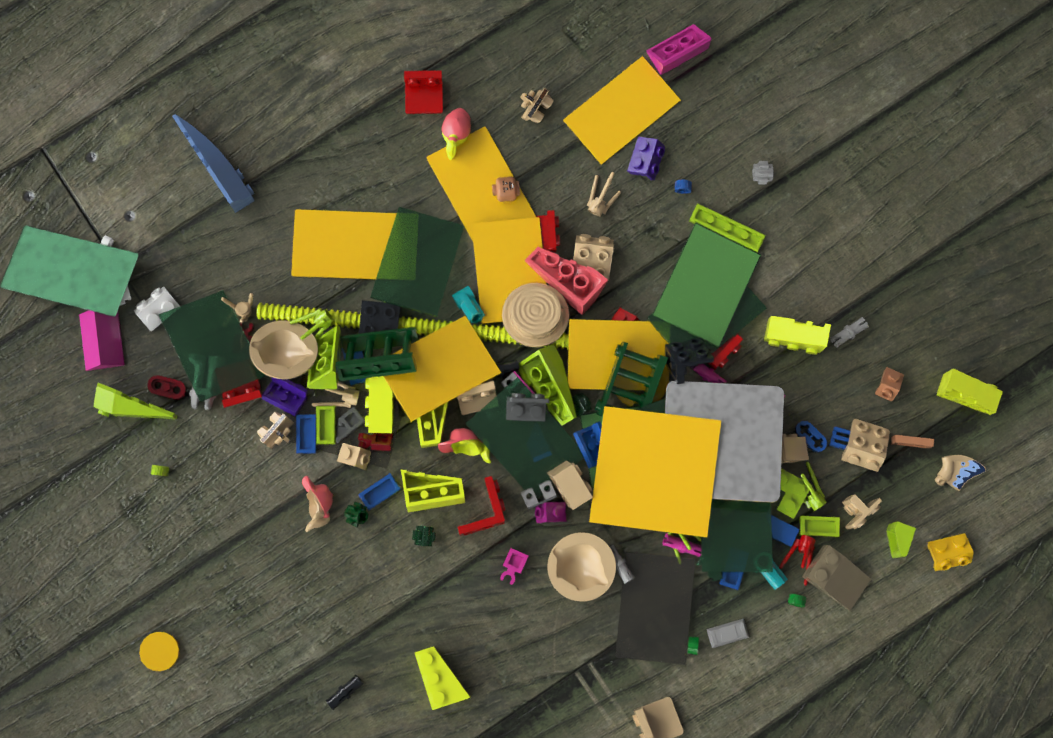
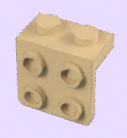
M588 234L576 235L573 260L582 266L594 268L609 281L614 240L606 236L594 238Z
M854 419L851 425L849 442L842 454L841 460L878 472L886 459L890 431L886 428Z
M665 697L634 709L635 715L632 717L636 727L640 726L642 734L639 735L640 738H674L683 734L682 725L670 697Z

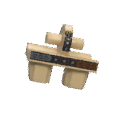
M547 89L538 90L536 95L532 90L529 94L523 93L521 95V99L524 101L521 106L526 109L521 117L525 121L531 120L535 123L541 122L544 114L537 109L540 105L548 109L554 101L548 95L549 91Z
M274 412L270 416V421L274 423L270 429L262 426L257 432L261 437L260 441L271 449L275 444L279 445L283 440L287 443L290 441L286 436L291 432L289 428L294 424L284 414L281 415Z

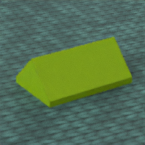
M338 325L316 340L318 354L314 365L309 369L307 381L309 389L338 388L339 376L335 365L336 361L341 359L342 349L340 341L341 330Z

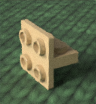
M492 378L457 397L462 415L499 406Z
M855 494L847 497L842 502L845 505L843 508L849 515H854L855 517L845 528L847 530L860 528L867 521L865 519L866 516L873 515L880 509L881 506L879 504L882 500L877 498L866 506Z

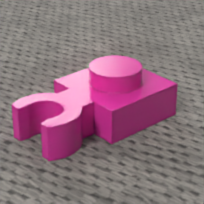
M510 548L503 564L508 569L502 573L500 580L503 581L506 575H510L512 578L510 585L515 582V572L521 574L528 555Z

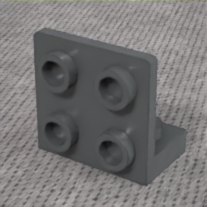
M512 393V397L507 396L506 420L545 421L546 403H549V399L545 398L543 394H531V397H525L523 393Z

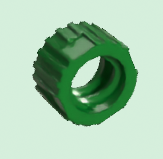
M790 594L788 604L804 608L807 598L798 594Z
M689 637V654L697 655L699 637Z

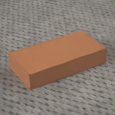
M894 435L891 437V445L929 449L934 447V439Z

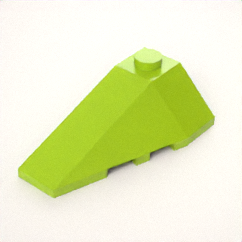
M554 344L539 349L518 363L519 373L523 381L528 386H531L537 392L536 394H543L545 398L549 399V403H546L548 410L562 426L576 418L564 364Z
M101 383L97 384L93 407L99 410L98 414L109 417L110 414L120 417L177 419L178 415L150 403L147 404L136 397H129L127 394Z

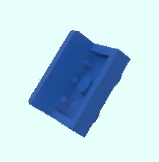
M600 421L573 433L589 469L597 466L602 429Z

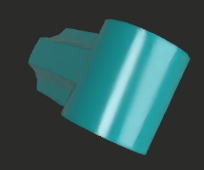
M469 286L452 295L459 309H462L471 324H477L482 321L485 314Z
M762 552L754 556V567L760 571L774 590L788 580L769 553ZM760 556H764L767 559L765 567L760 566L758 563Z

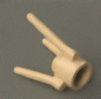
M611 172L599 198L596 197L594 200L599 178L598 175L595 176L590 199L587 204L588 211L598 217H601L602 214L605 215L609 207L621 194V191H618L605 206L606 202L603 198L614 177V172Z
M253 293L249 294L248 302H239L237 305L224 297L221 298L224 303L236 311V314L241 318V323L248 321V317L252 313Z
M338 381V386L345 388L344 391L338 389L325 390L343 395L342 401L345 402L312 403V406L351 408V405L356 406L360 391L355 390L356 387H351Z

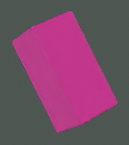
M693 24L646 51L660 75H663L707 50L711 43V37Z
M89 310L79 314L86 371L125 366L118 311L115 317Z

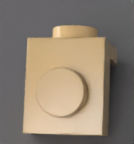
M342 443L337 462L366 470L371 452L357 446Z

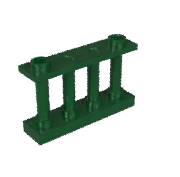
M416 327L340 336L344 353H346V359L344 361H336L335 365L340 381L416 372L415 358L413 352H410L411 344L419 340ZM403 346L401 354L391 355L392 347ZM384 348L383 356L372 357L373 349ZM365 351L364 358L353 359L354 352Z
M622 342L621 345L618 344L614 353L617 357L602 399H598L595 406L596 414L602 416L604 406L614 407L607 404L610 393L635 401L640 405L639 411L649 412L668 357L657 355V358L654 357L652 359L627 350L628 343ZM623 356L649 365L652 368L651 375L645 377L620 368ZM620 375L644 384L646 387L644 394L638 395L613 386L616 376Z

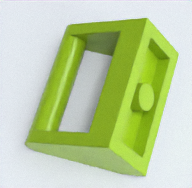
M898 521L888 524L886 532L892 558L907 556L916 528Z

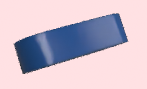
M801 421L795 426V434H797V437L806 438L807 447L811 451L817 453L826 448V438L811 423ZM800 425L802 427H808L806 431L810 434V436H808L806 433H800ZM812 437L816 441L819 439L822 441L820 443V445L822 446L821 448L819 446L816 448L813 446L815 442L811 439Z

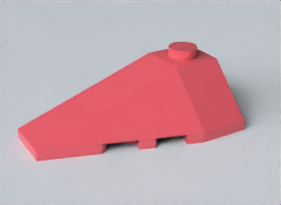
M537 247L525 259V262L542 279L556 289L564 297L565 301L582 315L596 301L608 282V279L594 268L582 266L574 260L569 261L561 258L558 254Z

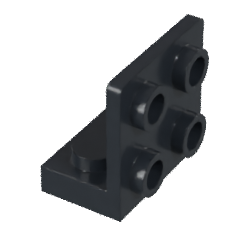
M362 300L359 334L398 329L402 305Z
M701 338L665 344V357H668L666 367L677 384L684 383L685 375H687V366L714 361L713 355Z

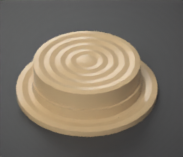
M528 283L516 288L509 294L503 305L502 320L507 333L516 342L528 347H544L557 341L565 332L569 321V309L564 297L553 287L542 283Z
M274 321L262 326L255 332L249 346L250 357L255 367L267 376L277 379L295 378L306 373L314 365L318 354L316 339L311 333L301 340L300 337L308 329L299 323L290 324V321Z
M574 533L562 538L553 547L549 555L547 568L553 587L562 596L570 600L582 602L596 599L609 589L615 577L616 562L611 548L601 538L589 533Z

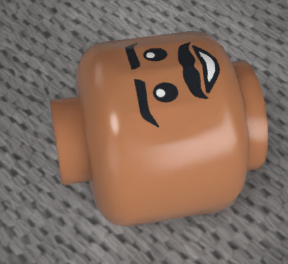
M514 177L497 178L496 184H492L493 196H497L499 202L516 200L517 196H520L519 181H516Z

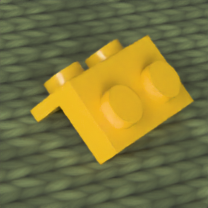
M965 533L928 542V549L934 560L935 571H945L951 567L965 566L972 562L974 551Z

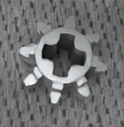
M759 161V163L754 164L752 170L753 181H758V184H767L768 181H772L773 164H768V161Z

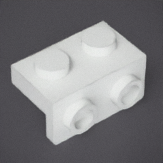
M162 287L161 289H155L151 293V297L146 301H140L136 305L134 312L147 328L152 331L181 307L166 288Z

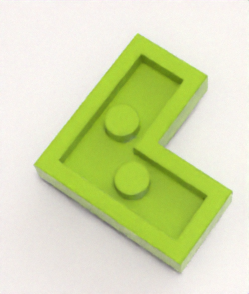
M781 468L780 490L784 491L785 495L777 510L794 519L809 493V489L802 479Z

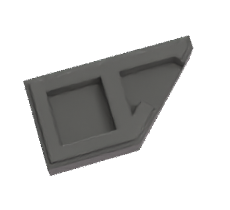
M352 407L339 417L337 443H340L365 423V419L355 407Z

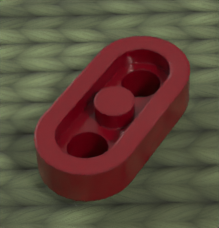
M155 375L149 379L147 384L148 390L154 395L174 400L182 399L187 392L183 382L164 376ZM157 383L162 384L160 389H156ZM176 387L180 388V392L178 394L174 393V389Z

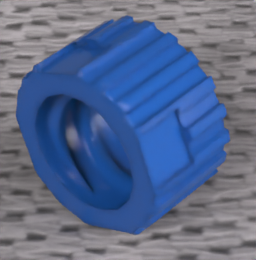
M684 179L677 180L675 182V192L680 194L691 193L692 182Z

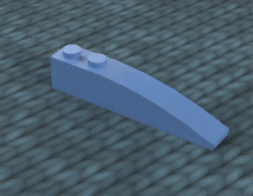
M174 114L172 117L234 212L236 213L254 202L252 197L254 192L249 184L245 186L242 182L244 177L240 170H234L229 161L207 137L191 124Z

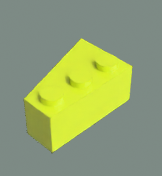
M771 316L767 322L764 341L769 342L768 345L779 347L784 345L789 350L798 351V349H803L808 354L817 355V353H820L827 347L831 324H825L824 327L813 325L811 321L801 323L795 321V319Z
M951 369L943 374L937 396L992 415L997 411L1003 391L993 384H986L956 369Z
M383 376L366 378L365 386L366 389H369V396L365 398V408H369V415L365 416V427H369L368 433H392L394 393Z
M449 402L417 418L421 448L438 446L441 443Z
M401 470L408 512L466 503L462 478L435 476L421 472L415 473Z
M435 646L415 652L432 710L470 698L468 692L464 689Z

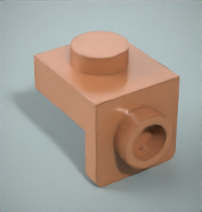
M886 367L875 394L893 401L900 391L904 374Z

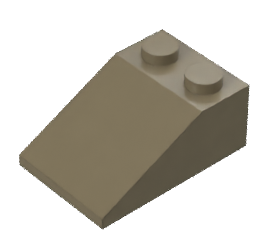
M830 545L822 546L802 578L848 611L852 609L871 580L863 571Z

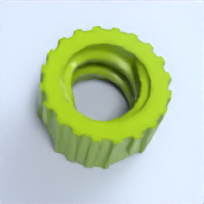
M152 465L151 475L168 477L169 467Z

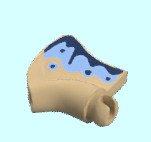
M967 456L942 457L943 466L937 474L935 482L940 486H943L946 482L955 490L960 491L968 480L984 473L986 468L978 461Z

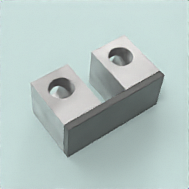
M550 480L538 484L544 497L540 501L537 500L532 488L521 492L528 509L557 497ZM549 485V490L545 491L544 487ZM528 493L532 494L531 498H526V495Z

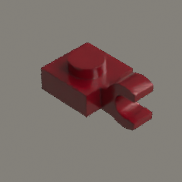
M360 433L358 447L367 449L371 446V450L390 451L393 433H373V435Z

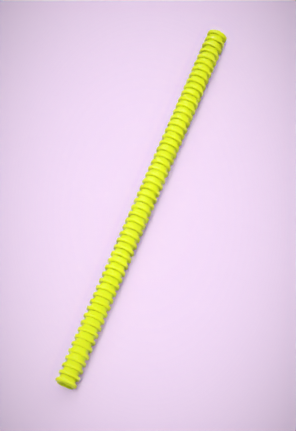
M260 302L257 306V317L259 320L261 318H264V320L269 318L270 321H273V319L276 321H292L316 311V308L310 309V307H307V309H304L303 306L301 308L295 306L294 308L292 305L287 307L286 305L281 306L277 304L275 306V304L269 305L268 303L263 305ZM333 309L328 311L334 320L331 327L333 325H340L342 328L347 326V328L353 327V329H356L360 325L361 313H352L351 311L346 313L344 310L342 312L340 310L335 312ZM315 316L303 320L299 323L302 324L303 322H305L306 324H309L310 322L312 325H314L315 323L313 319H315ZM402 316V318H399L398 329L416 327L419 335L424 334L427 336L450 323H447L446 320L444 322L438 320L437 322L435 319H432V321H429V319L423 320V318L417 320L416 317L414 319H411V317L406 319L405 316ZM476 323L472 325L480 340L484 339V342H487V340L493 342L494 340L496 343L502 341V343L508 342V344L514 342L515 345L518 343L511 338L504 326L500 328V326L494 327V325L488 327L487 324L485 326H482V324L478 326ZM564 332L557 341L548 346L554 344L556 349L558 347H561V349L566 347L568 350L569 334Z

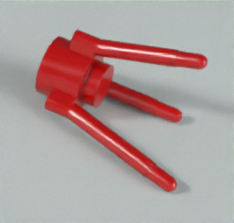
M801 535L800 540L795 539L794 545L782 560L779 569L783 568L798 547V551L804 554L801 568H805L806 565L807 570L812 562L816 540L806 535ZM804 579V585L807 586L808 581Z

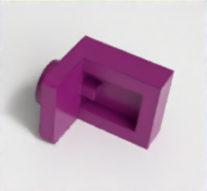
M545 502L536 506V522H566L565 502Z

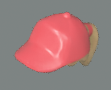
M305 476L302 479V484L308 492L306 496L309 500V513L312 518L305 529L308 532L313 528L322 527L330 521L328 510L333 503V494L327 485H314L310 478Z

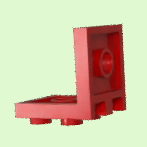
M492 476L484 478L494 516L457 527L460 537L505 524L503 516L505 505L502 498L498 499L497 493L500 492L497 479L493 480Z

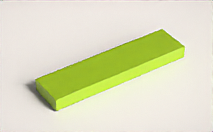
M698 203L689 222L698 224L755 253H758L766 236Z

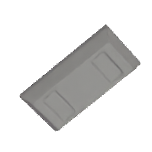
M744 618L706 629L712 648L749 638Z

